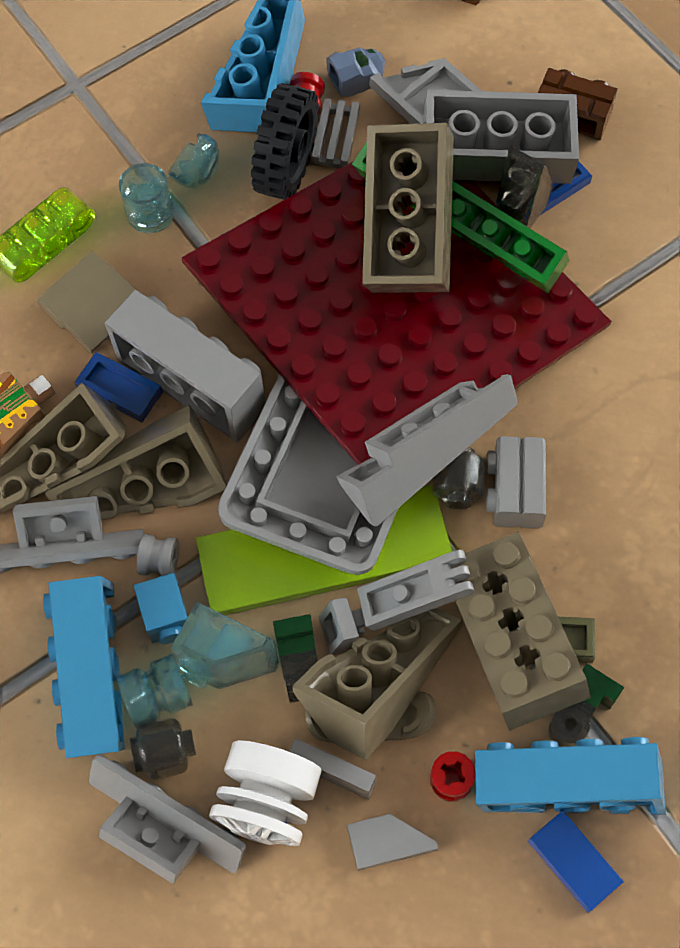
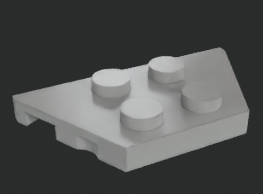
M445 58L429 61L422 66L412 65L401 68V74L382 78L380 73L374 74L370 77L369 85L411 124H423L427 89L481 91Z

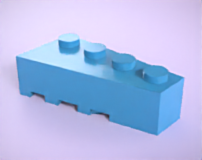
M257 0L244 24L246 30L239 40H235L230 49L231 57L224 68L220 67L214 78L215 86L211 93H206L201 101L211 130L257 132L258 125L261 126L262 123L261 116L263 110L266 111V103L268 98H271L272 91L276 89L278 84L284 83L289 85L290 79L293 76L305 23L300 0Z
M102 576L48 582L49 593L44 594L43 605L46 618L52 619L54 636L48 637V654L50 661L57 664L58 679L52 681V696L55 706L61 705L62 723H58L56 726L58 747L60 750L65 749L66 758L125 750L122 698L120 690H114L113 681L119 680V657L115 647L109 646V639L114 638L115 633H117L116 616L112 612L111 605H107L106 598L114 597V583Z
M648 738L621 739V745H603V741L599 739H581L576 741V746L558 747V743L555 741H536L531 743V748L514 749V745L511 743L498 742L488 744L487 750H475L476 805L483 812L543 813L546 811V804H554L555 811L561 812L563 810L565 813L583 814L591 810L590 805H599L600 810L610 811V814H629L630 810L636 809V805L650 806L651 815H666L663 762L657 743H649Z

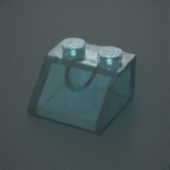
M198 602L195 604L171 646L178 662L177 666L184 672L182 677L203 689L207 684L221 689L275 672L280 664L273 639Z

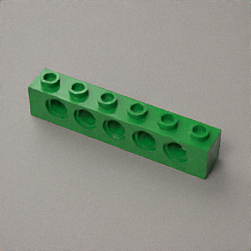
M367 142L352 163L358 173L365 179ZM409 166V172L404 171V175L412 174L416 170V166ZM452 181L451 233L549 293L570 261L567 251ZM413 203L408 204V206H410L411 208H416Z

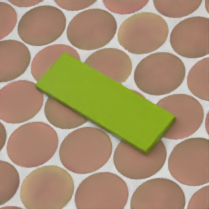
M434 484L422 487L398 508L378 560L372 570L365 574L354 575L233 529L196 537L212 618L374 582L452 552Z

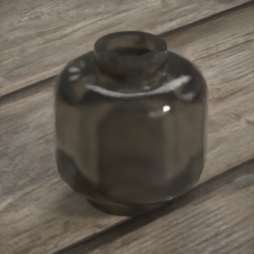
M468 447L433 477V494L439 500L446 502L448 508H469L471 502L479 500L484 495L485 461L475 454L474 449Z
M167 718L141 724L136 730V737L130 738L136 773L143 772L144 776L151 781L185 773L188 769V757L196 755L191 729L182 731L181 724L176 718Z

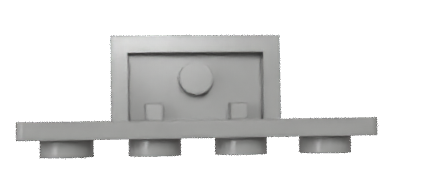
M97 496L18 504L13 509V515L19 542L0 544V573L9 571L13 567L30 565L32 568H45L56 562L65 561L84 564L101 557L112 556L115 559H128L138 554L144 530L137 529L103 533Z
M98 754L92 760L89 777L90 785L120 803L101 826L99 838L172 884L175 883L197 852L231 873L237 872L243 860L246 844L240 841L234 833L228 829H221L206 820L196 809L175 801L167 796L157 785L146 783L128 772L121 763L114 760L110 761L101 754Z

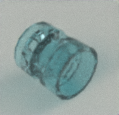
M139 163L124 171L119 179V191L130 225L137 231L144 233H155L166 228L174 217V206L164 171L150 163Z
M173 653L150 662L149 670L143 671L138 667L116 676L123 701L136 729L159 720L160 712L163 710L173 714L193 705Z

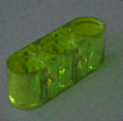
M59 188L0 235V268L15 282L26 281L84 234L92 225L95 212L69 188Z

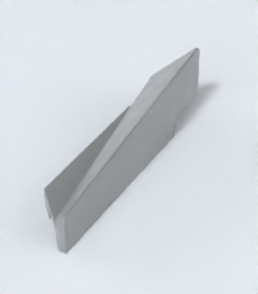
M501 375L494 382L479 389L474 380L458 383L365 441L368 454L372 458L337 476L341 487L371 525L378 526L517 406L518 400L511 375Z

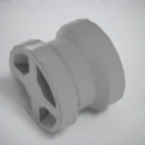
M143 534L137 555L138 574L149 575L151 572L160 573L161 576L171 573L175 574L179 554L178 538L167 537L165 540H157L154 535Z

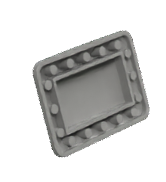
M279 375L221 496L218 514L222 523L230 529L346 573L360 575L369 572L375 566L398 509L378 526H373L366 520L337 479L338 475L357 466V464Z

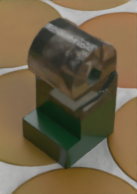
M311 614L273 621L283 678L286 682L290 703L299 701L293 693V685L318 661Z
M586 663L583 673L587 679L591 698L554 713L548 727L551 741L557 742L558 747L576 746V741L587 737L590 730L589 719L599 703L611 709L624 687Z

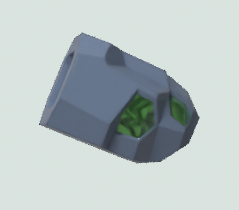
M359 47L343 53L335 52L326 58L327 72L330 80L342 97L353 96L371 89L369 86L370 77L374 74L380 73L383 77L385 59L375 49Z

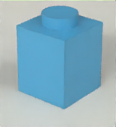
M174 573L133 585L145 629L152 644L160 642V644L174 643L184 637V633L192 631L180 586Z

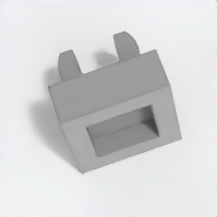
M347 597L331 600L318 616L330 654L332 655L346 652L351 647L352 642L356 641L359 635L365 633L363 627L366 626L362 609L351 611Z

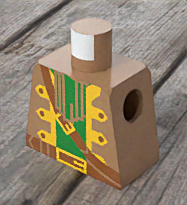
M10 372L0 374V458L45 417L39 405L56 393L43 375L38 376L22 387Z

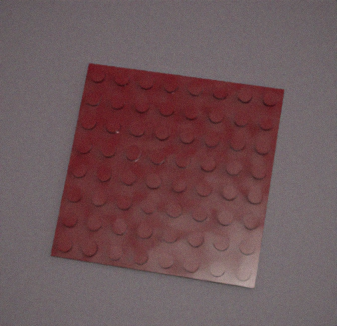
M353 162L182 257V263L357 465L372 458L368 454L365 441L458 383L474 380L479 389L494 382L501 375L508 374L511 375L514 389H516L609 327L612 322L563 272L549 293L453 233H451L449 292L372 293L363 285L366 179L354 168ZM452 180L501 210L473 181ZM408 206V210H402V213L406 216L415 209ZM412 242L407 243V249L402 248L401 253L404 256L408 255L415 246Z

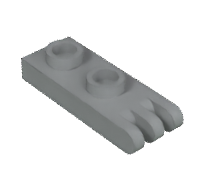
M452 551L357 588L365 626L375 631L473 594L472 582L458 583L470 577L468 566H458L466 562L464 551Z

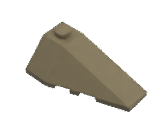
M81 383L0 458V514L95 466L124 439L126 425L108 400Z
M188 405L155 421L116 445L95 466L46 490L45 494L50 501L97 496L101 520L114 518L115 514L140 511L142 514L154 512V508L178 505V508L193 506L224 491L227 483L210 440L193 409Z
M434 608L388 625L386 631L369 640L363 636L352 642V649L337 657L329 654L318 660L293 685V693L330 742L367 760L392 732L461 628L462 619L441 609Z

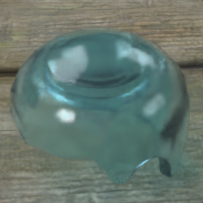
M199 133L197 135L199 138L197 145L188 143L167 173L170 178L185 187L195 188L205 184L218 167V144L212 137L206 134Z

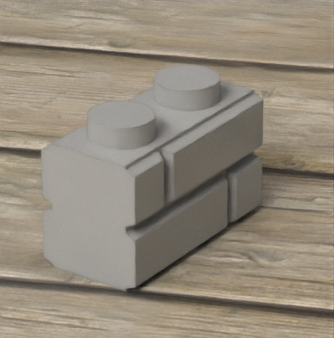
M500 436L497 438L495 451L488 450L487 475H494V488H487L486 512H494L493 525L496 527L519 526L520 528L539 529L543 527L546 517V440L533 437L520 439L519 437Z

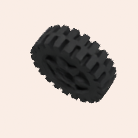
M284 83L278 84L276 89L272 91L271 98H268L266 103V111L263 110L261 116L262 123L261 126L258 125L256 133L258 134V139L254 142L253 147L255 154L252 156L251 165H254L251 169V177L253 178L251 183L254 191L283 200L297 193V189L301 185L302 177L304 178L306 173V165H309L310 162L309 155L313 151V138L317 132L315 126L318 123L319 103H317L318 96L315 91Z

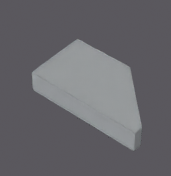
M392 814L347 824L358 871L438 851V845L435 840Z

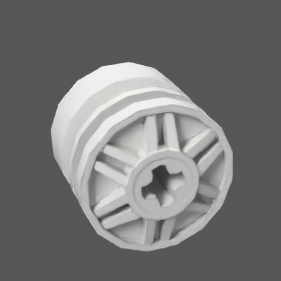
M238 740L233 742L224 771L228 776L241 783L240 787H218L217 797L233 806L212 805L209 814L210 819L227 827L232 833L258 843L299 846L303 835L302 832L285 822L306 824L308 815L292 805L291 802L292 800L308 801L314 799L322 772L321 768L315 763L283 749L251 741Z

